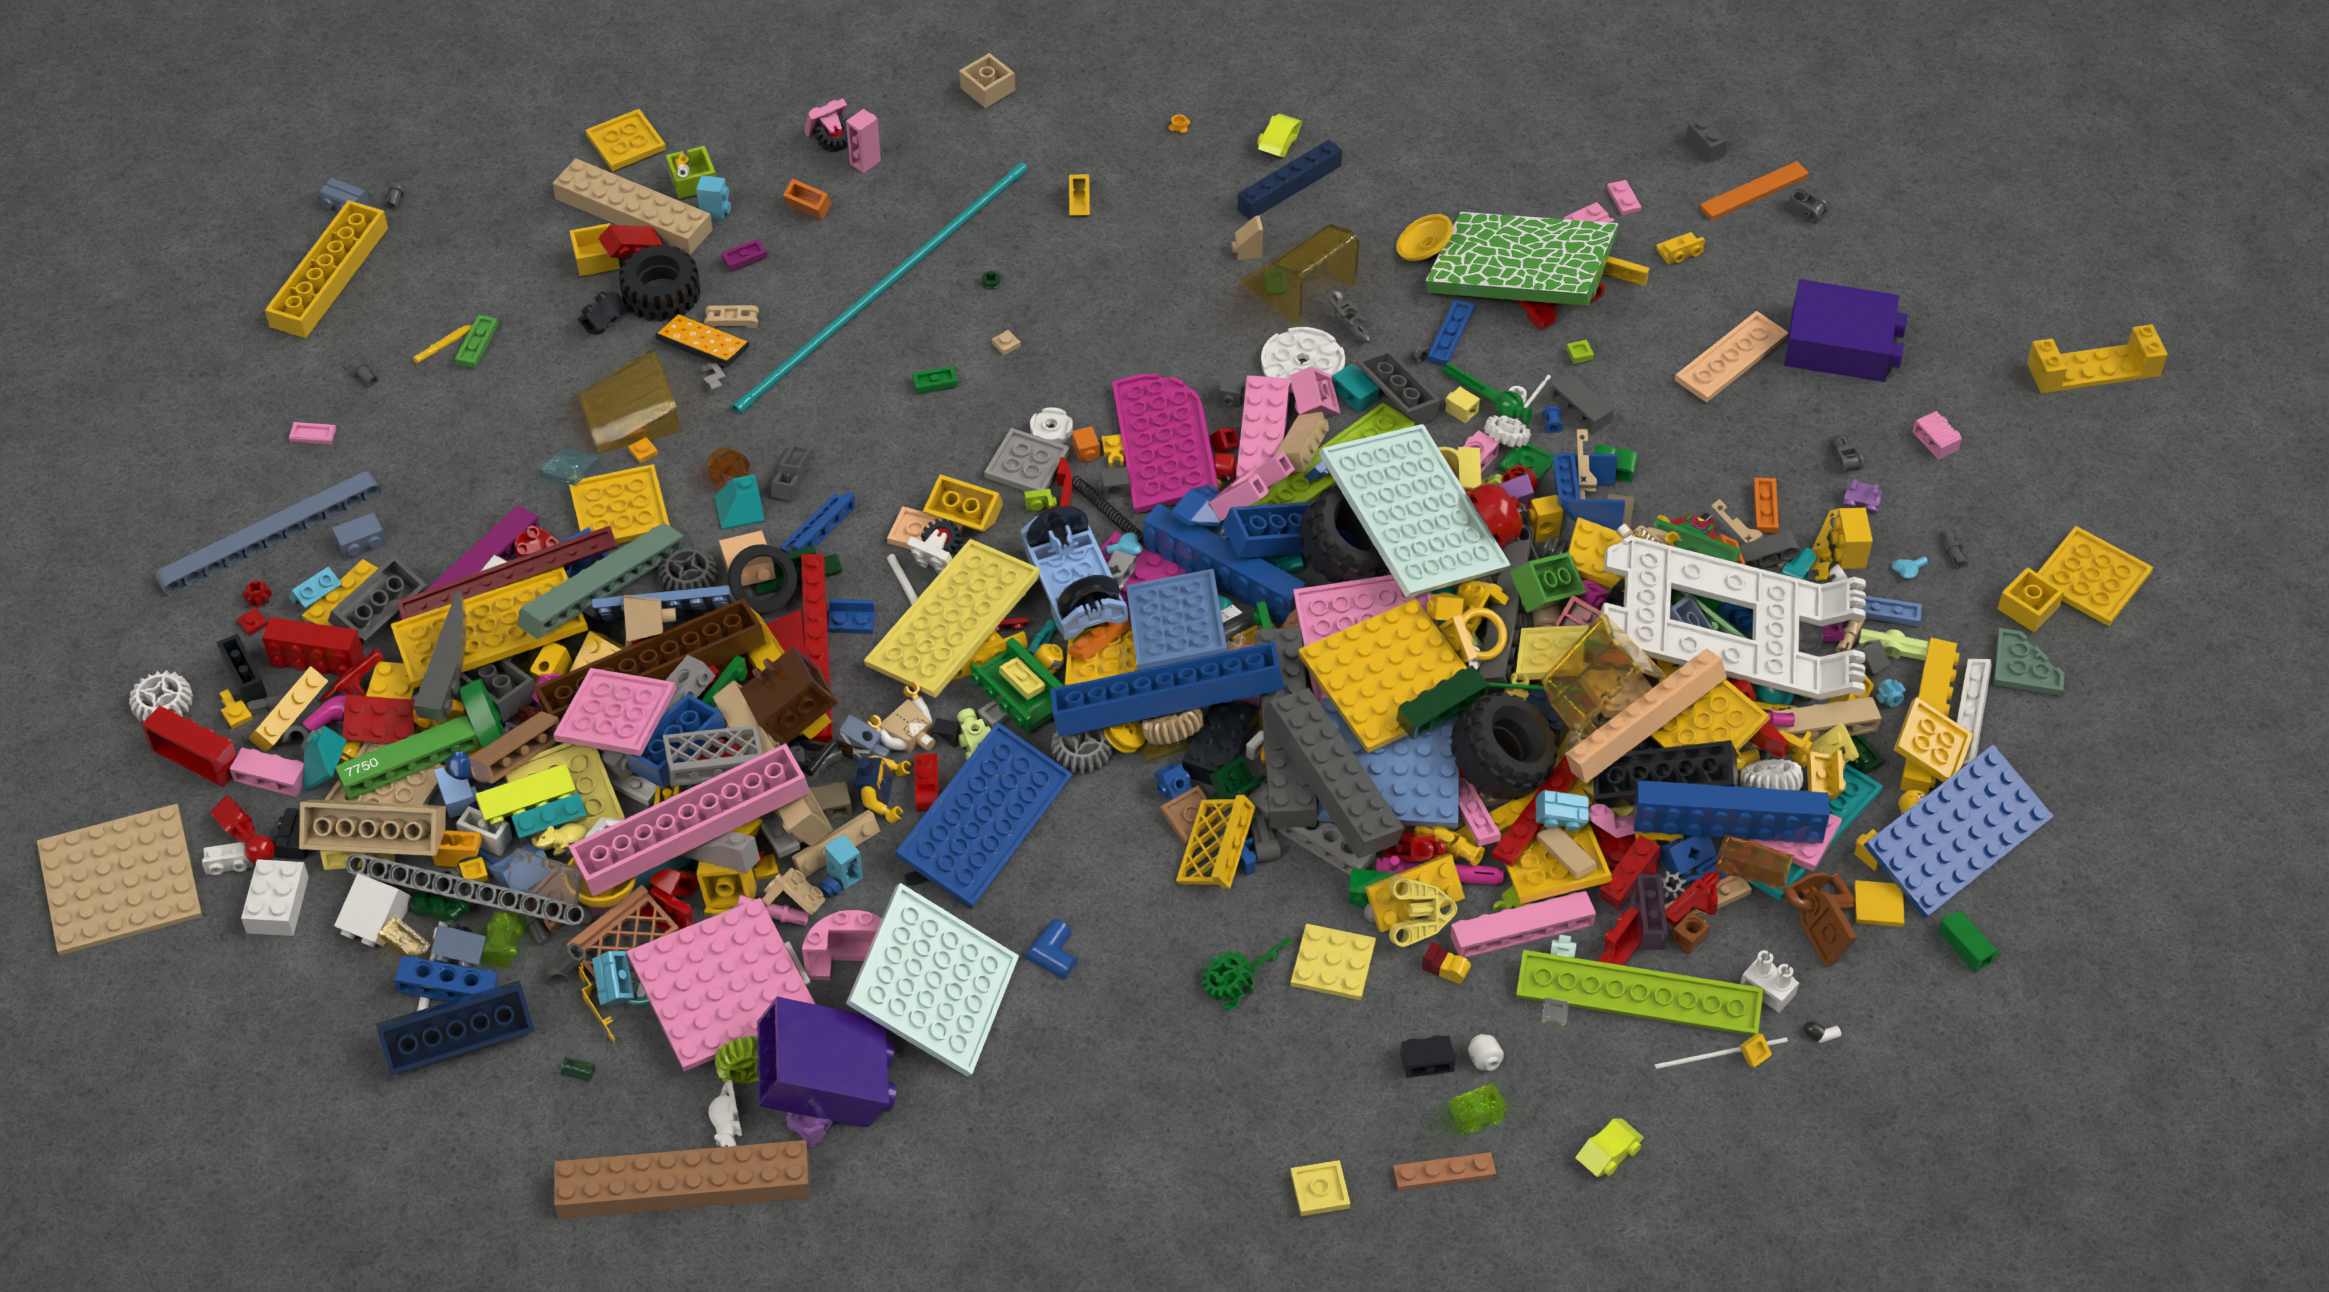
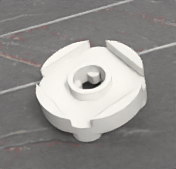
M1059 408L1042 409V413L1038 415L1035 413L1030 420V432L1032 435L1056 443L1064 444L1073 431L1071 417L1069 418L1066 412ZM1050 424H1053V425H1054V428H1048V427H1050Z

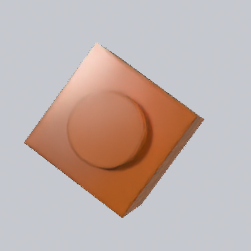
M1092 426L1072 431V445L1079 462H1091L1096 458H1100V444Z

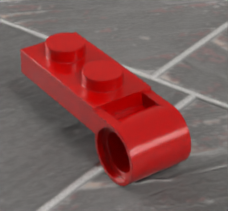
M937 753L914 754L916 811H928L939 797Z

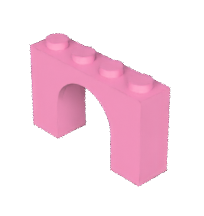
M1283 451L1243 473L1212 499L1209 504L1219 520L1222 521L1226 518L1231 507L1249 506L1260 500L1269 492L1267 487L1287 477L1295 469Z

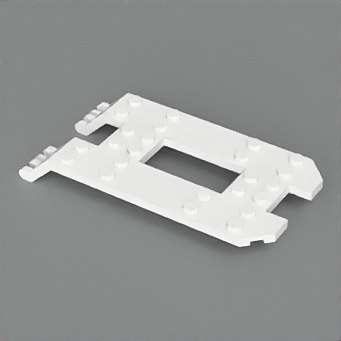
M1629 536L1621 543L1614 544L1606 550L1604 571L1625 576L1624 607L1604 603L1601 609L1600 626L1621 650L1685 665L1707 648L1722 658L1727 677L1743 679L1754 684L1818 700L1849 693L1855 695H1863L1865 693V685L1859 683L1865 680V666L1862 665L1865 662L1864 652L1849 650L1822 657L1798 652L1799 621L1817 626H1826L1847 620L1864 621L1866 619V612L1862 610L1866 606V594L1863 592L1866 589V581L1864 579L1851 577L1830 583L1817 584L1634 536ZM1671 588L1753 609L1752 640L1670 619Z

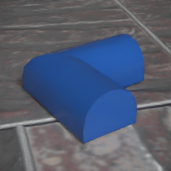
M1052 919L1028 949L1025 958L1065 980L1078 964L1076 957L1061 950L1062 946L1071 936L1070 928L1061 920Z

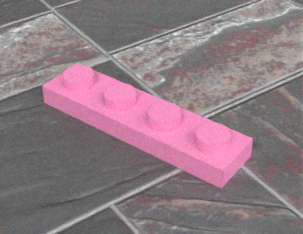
M1459 777L1458 811L1477 845L1483 846L1501 841V834L1473 784H1469L1465 778Z

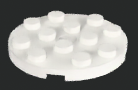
M1310 327L1289 328L1288 332L1280 335L1276 333L1266 342L1261 354V367L1266 377L1290 378L1291 374L1310 366L1324 371L1332 377V375L1345 368V353L1343 348H1340L1336 343V339L1322 330ZM1299 359H1306L1308 361L1301 364ZM1290 379V381H1289V392H1290V393H1293V392L1291 391V388H1290V383H1291V379Z

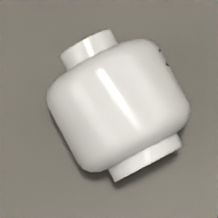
M1480 1034L1474 1037L1468 1047V1054L1476 1068L1481 1071L1495 1070L1504 1058L1503 1050L1495 1037L1491 1035Z

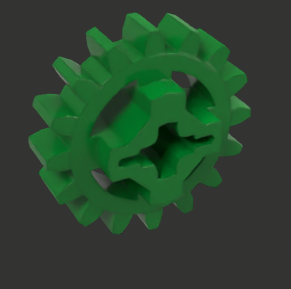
M1227 950L1226 955L1219 952L1217 959L1210 958L1212 964L1205 965L1204 967L1207 972L1201 974L1204 978L1201 982L1205 987L1204 990L1210 996H1213L1215 1000L1221 997L1223 1001H1226L1228 996L1235 999L1236 992L1242 994V987L1249 986L1246 980L1253 976L1249 972L1252 970V966L1247 958L1238 951L1232 953L1230 950Z

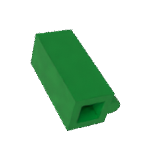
M1961 910L1954 914H1947L1941 919L1938 933L1975 973L1992 964L2001 955L2000 951L1987 940Z

